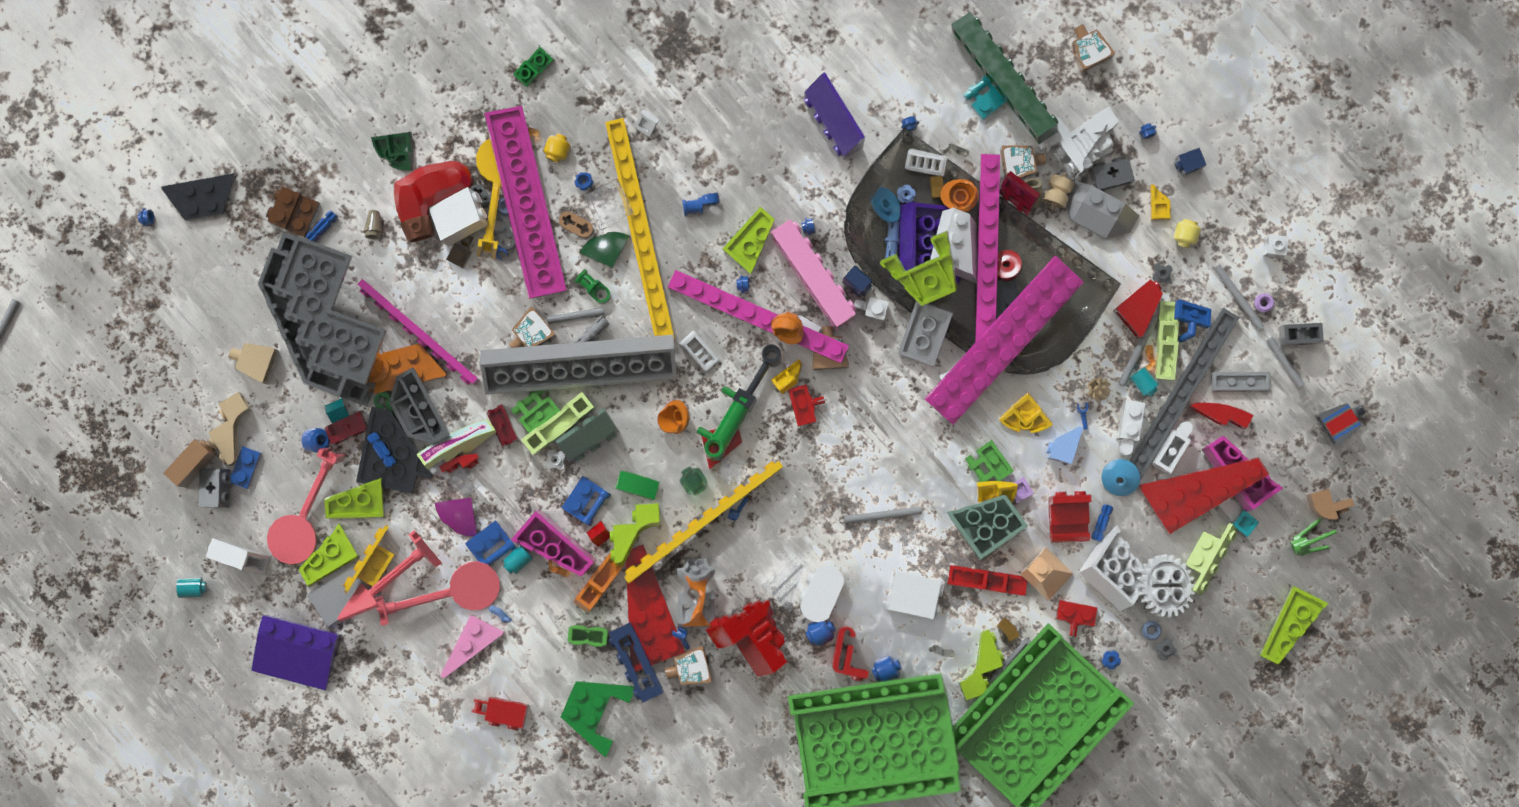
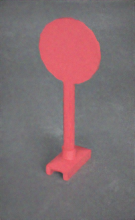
M331 446L319 449L317 456L323 459L322 467L299 515L282 516L275 520L269 528L267 535L268 548L272 555L280 562L287 564L301 563L314 552L317 543L316 531L306 518L329 470L332 469L334 464L343 462L347 454L341 453L336 455V453L332 452L333 447Z
M479 561L467 562L459 566L453 573L450 580V588L395 603L394 601L386 603L383 595L375 597L376 602L379 604L376 609L379 611L381 626L389 624L388 615L397 613L398 610L447 597H453L454 601L462 608L481 610L490 606L497 598L500 590L499 578L495 570L488 564Z

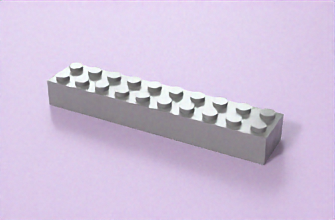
M673 335L481 350L480 357L485 395L677 379Z

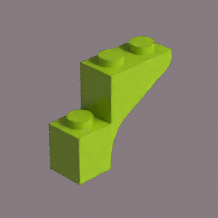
M658 503L635 505L636 510L632 511V520L636 524L613 525V531H610V542H614V550H611V561H615L616 567L625 564L641 532L651 527L660 526V508Z
M989 629L983 630L980 634L977 662L974 671L967 678L958 681L966 701L982 695L989 687L986 676L982 677L983 673L1003 666V654L1001 650L997 651L995 646L997 638L995 633L990 632Z

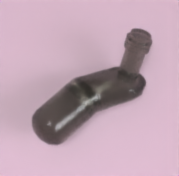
M950 143L942 151L944 154H947L949 150L953 149L957 154L964 157L969 155V150Z
M933 645L929 648L930 652L943 657H953L955 654L954 650L943 649L938 645Z

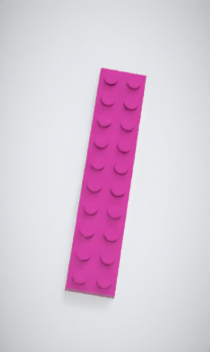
M521 105L486 112L484 116L528 299L566 291V286L523 107Z
M1054 256L924 399L954 425L1084 281L1057 256Z

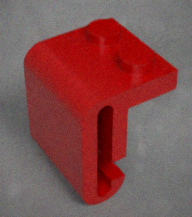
M1074 491V495H1067V492H1055V496L1048 497L1051 543L1090 541L1088 524H1090L1089 503L1092 502L1091 494L1086 495V491Z
M842 626L837 631L831 666L835 672L850 675L851 680L863 682V678L868 679L869 671L850 666L854 649L853 645H846L843 666L841 669H838L845 631L849 630V636L856 637L855 631L852 628Z

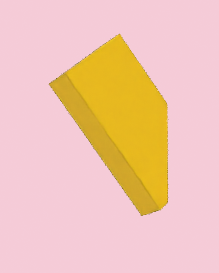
M1151 184V220H1170V199L1162 194L1154 184Z
M799 359L771 379L781 394L797 384L803 365Z

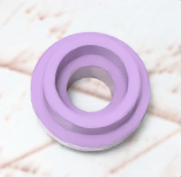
M1262 293L1255 298L1254 305L1259 312L1265 313L1273 308L1274 300L1269 294ZM1261 300L1267 302L1265 307L1261 305Z

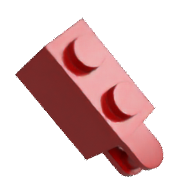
M492 696L489 697L488 701L474 698L473 702H475V705L471 712L485 715L484 720L489 721L488 725L500 727V724L508 725L507 729L519 731V728L524 727L529 704ZM483 704L487 705L486 711H481Z

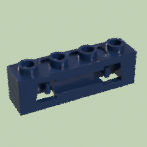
M632 622L609 632L608 640L612 648L616 647L619 653L616 657L620 665L624 664L627 670L624 673L628 682H633L635 687L633 693L636 699H641L642 703L664 693ZM628 634H630L635 644L633 648L646 675L649 674L654 686L651 685L647 677L641 680L645 689H642L638 680L640 677L627 650L623 649L620 639H622L625 647L631 645L632 642Z

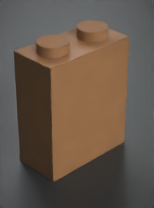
M194 439L163 474L176 486L187 488L199 475V469L205 468L218 453L208 440Z

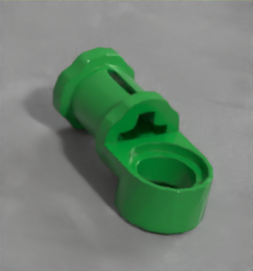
M586 269L574 281L576 284L579 283L583 286L587 293L599 304H605L611 298L609 289L599 280L592 278ZM599 290L607 292V297L604 300L597 298Z

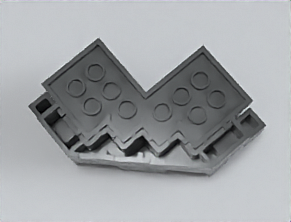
M283 233L277 249L271 247L258 281V286L286 343L294 365L297 367L300 378L308 386L368 407L374 389L366 385L387 330L332 311L353 256L299 236L294 237Z

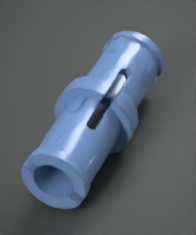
M898 221L888 222V233L885 238L887 244L885 258L897 254L898 244H900V222Z

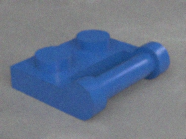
M582 476L565 501L562 509L591 527L595 515L611 494ZM598 492L600 494L585 517L581 513L594 493Z
M494 520L465 543L479 562L486 563L489 566L508 551H513L517 548L497 520ZM502 539L505 541L506 544L484 559L482 555Z

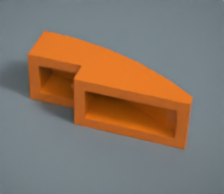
M609 553L576 596L573 603L589 614L624 565L616 567L615 561H611V553Z

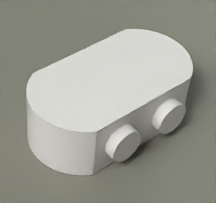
M823 566L816 569L815 573L811 572L806 583H809L807 591L802 590L798 599L801 601V612L810 621L821 622L829 618L844 585L843 575L832 566Z

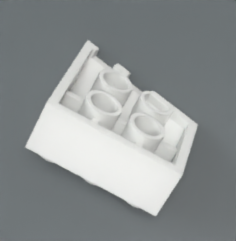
M951 208L942 211L937 235L946 230L949 233L955 275L977 283V224L970 214L961 210ZM934 247L931 259L939 256Z
M1116 526L1095 546L1079 574L1117 609L1122 611L1134 605L1139 597L1138 593L1142 590L1137 587V585L1141 584L1137 577L1143 576L1139 570L1145 568L1139 559L1133 556L1129 549L1131 546L1127 541L1124 542L1119 534L1121 531Z

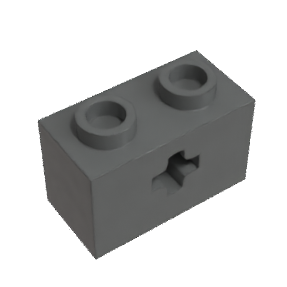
M1115 158L1112 160V163L1108 164L1099 162L1094 164V167L1089 171L1093 186L1101 191L1132 184L1135 181L1129 158ZM1110 170L1112 173L1115 172L1114 177H1112V175H1108V172Z
M1323 323L1280 326V346L1311 345L1324 342Z
M199 469L198 507L229 508L231 498L229 493L231 482L230 469Z

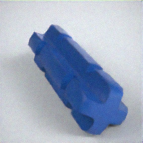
M330 210L325 215L326 217L316 224L313 228L314 230L306 235L307 239L316 242L319 239L318 236H322L331 226V223L338 219V216Z
M376 432L370 434L367 439L370 444L374 445L372 447L380 459L384 460V465L387 468L396 463L394 458L389 455L390 452L384 443L379 440L378 434Z
M1107 504L1102 506V514L1099 515L1095 526L1096 530L1092 534L1093 540L1102 541L1103 532H1105L1110 519L1109 515L1113 511L1112 506Z

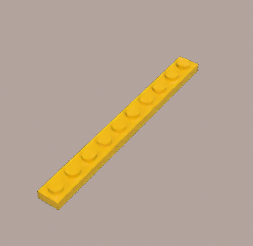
M779 461L768 463L764 467L765 471L760 475L758 472L749 478L750 482L747 485H739L733 490L735 494L729 498L726 495L718 501L719 506L715 509L710 507L703 512L704 517L699 521L694 519L687 524L688 529L682 533L679 530L675 533L670 543L666 544V542H663L656 548L658 552L651 556L649 553L640 560L642 564L638 567L633 565L625 571L627 575L624 576V579L628 584L781 470L783 468L782 464Z

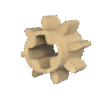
M1102 377L1094 378L1088 383L1087 388L1090 391L1087 395L1097 402L1105 400L1110 395L1111 390L1108 387L1111 384Z

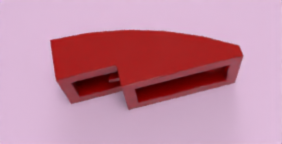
M1193 403L1189 406L1193 411L1222 427L1230 422L1242 430L1247 429L1254 416L1242 409L1220 403Z

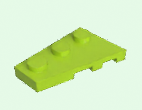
M760 206L722 250L751 275L775 219Z
M382 478L326 497L324 500L326 518L384 517Z
M340 523L335 527L333 533L329 537L327 536L318 550L313 552L298 569L307 586L314 585L359 557Z

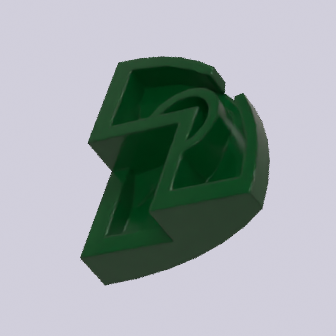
M412 131L371 137L373 147L378 156L392 163L390 164L391 167L403 171L413 170Z
M606 232V234L598 237L595 236L581 248L579 254L613 269L630 235L621 232Z

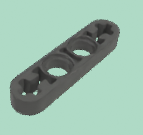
M478 184L473 185L470 188L471 190H482L483 192L480 193L484 200L488 198V200L481 203V207L483 208L487 204L490 205L491 198L485 188ZM497 209L495 221H501L503 227L499 231L494 230L493 235L501 248L510 251L516 246L513 233ZM506 229L508 230V232L505 233L507 238L513 239L510 241V246H508L507 244L503 245L505 240L503 239L502 235L499 238L497 237V235L504 233Z

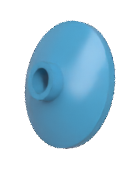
M884 187L874 189L871 194V203L877 215L886 222L892 223L900 218V203L896 196Z
M1116 459L1104 467L1101 476L1102 483L1111 494L1126 496L1138 488L1140 472L1132 462L1125 459ZM1121 477L1124 481L1120 483L1117 481V478Z

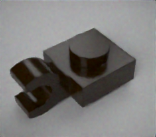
M469 235L462 239L460 245L454 243L446 260L464 269L473 253L468 248L474 238Z

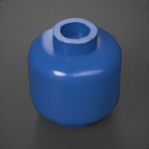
M309 428L301 437L302 447L312 453H318L319 449L328 448L330 444L327 432L322 428Z
M831 620L812 622L807 627L806 635L812 645L822 646L833 640V632L836 629Z
M889 655L875 661L872 668L877 682L896 680L900 677L899 670H902L899 660H894Z

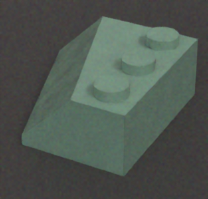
M604 408L598 411L599 416L595 417L594 415L586 419L582 423L583 427L577 426L556 440L570 462H579L585 458L584 454L590 450L594 452L602 447L600 443L605 440L610 442L618 436L616 433L619 432V429Z
M1006 495L947 512L958 532L980 562L1028 529V525Z

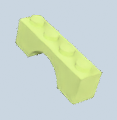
M581 392L555 416L535 428L521 440L529 451L536 456L591 413L595 407Z

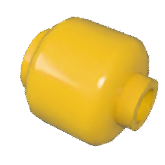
M557 133L556 136H549L543 149L546 155L545 158L555 163L566 160L571 144L564 135Z

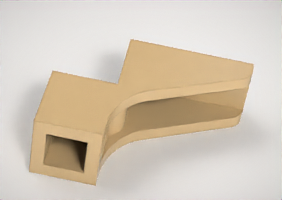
M240 392L219 403L221 408L219 412L228 421L208 432L211 436L209 438L214 448L217 447L221 453L219 454L221 461L229 466H234L238 459L237 429L239 421L246 413L252 410L246 398Z

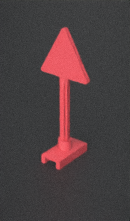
M415 530L409 534V537L417 549L370 590H367L364 584L360 583L338 616L339 622L378 607L379 604L373 598L374 595L383 590L415 562H419L425 557L434 567H438L442 563Z

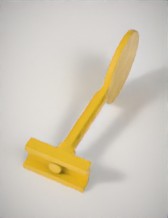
M488 139L479 147L476 154V166L480 174L487 181L493 183L487 221L488 226L486 227V234L483 235V239L478 241L476 256L480 257L482 251L492 253L491 259H495L498 242L494 241L493 233L501 183L491 141Z

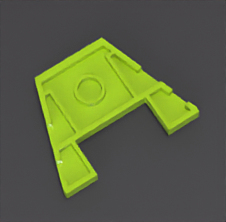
M947 230L930 239L939 255L934 259L905 271L897 254L880 261L881 266L886 268L891 273V276L898 280L921 306L957 290Z

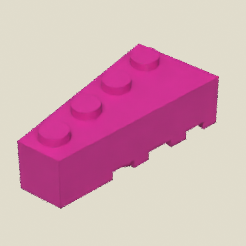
M1224 436L1214 439L1201 449L1214 468L1248 460L1242 454V451ZM1268 475L1234 496L1242 508L1248 512L1257 508L1283 489V487L1276 484Z
M541 510L535 511L511 539L513 542L523 545L525 548L542 555L544 558L559 564L579 576L585 575L597 561L596 558Z

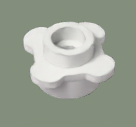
M549 450L547 452L548 461L545 464L548 469L557 468L562 470L566 455L563 451L554 452Z

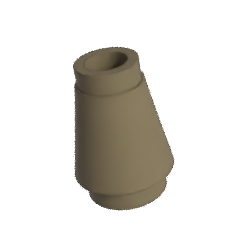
M377 210L368 211L363 230L367 239H379L382 234L380 212Z

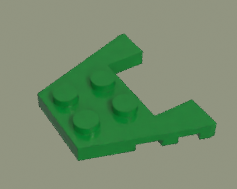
M576 681L560 717L599 753L607 757L613 740L597 734L595 731L610 697L613 696L630 703L635 687Z

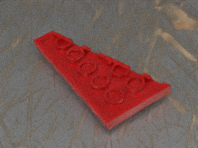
M1257 457L1139 484V487L1169 534L1268 476L1270 473L1261 459Z
M644 544L632 548L626 560V570L633 565L638 567L642 564L640 560L647 555ZM650 567L632 582L627 583L628 622H632L651 664L654 665L682 654L685 650L681 640L672 635L673 631L677 633V629L654 570ZM629 634V639L632 642L630 645V658L636 671H639L643 667L633 648L635 644Z

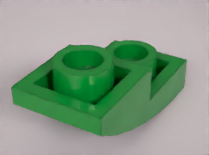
M539 46L513 75L528 87L555 59Z
M620 471L615 489L630 495L655 500L659 481Z

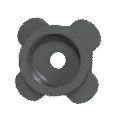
M1156 264L1154 266V276L1152 277L1153 281L1164 282L1165 284L1170 283V273L1173 268L1170 265L1161 266Z
M1165 638L1163 642L1155 644L1154 648L1163 661H1166L1171 655L1175 656L1177 654V649L1172 645L1170 638Z

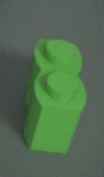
M570 626L567 641L575 645L588 643L597 647L608 644L609 630L604 627Z

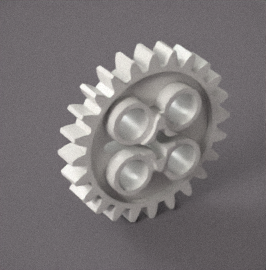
M1158 555L1148 559L1149 563L1143 564L1145 569L1139 570L1143 576L1137 577L1141 581V584L1137 585V587L1142 590L1138 595L1144 596L1141 603L1147 602L1146 609L1152 608L1151 613H1157L1158 617L1164 616L1168 618L1184 613V609L1189 608L1187 603L1193 602L1190 595H1195V592L1191 591V588L1195 586L1191 584L1194 577H1189L1188 575L1191 569L1185 570L1187 564H1180L1181 559H1175L1174 555ZM1152 584H1153V585H1160V584H1163V585L1179 584L1180 587H1172V588H1169V587H1160V588H1153V587H1152Z

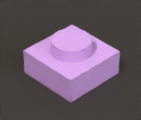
M1025 477L1014 482L1018 485L1017 494L1014 499L1016 503L1034 494Z

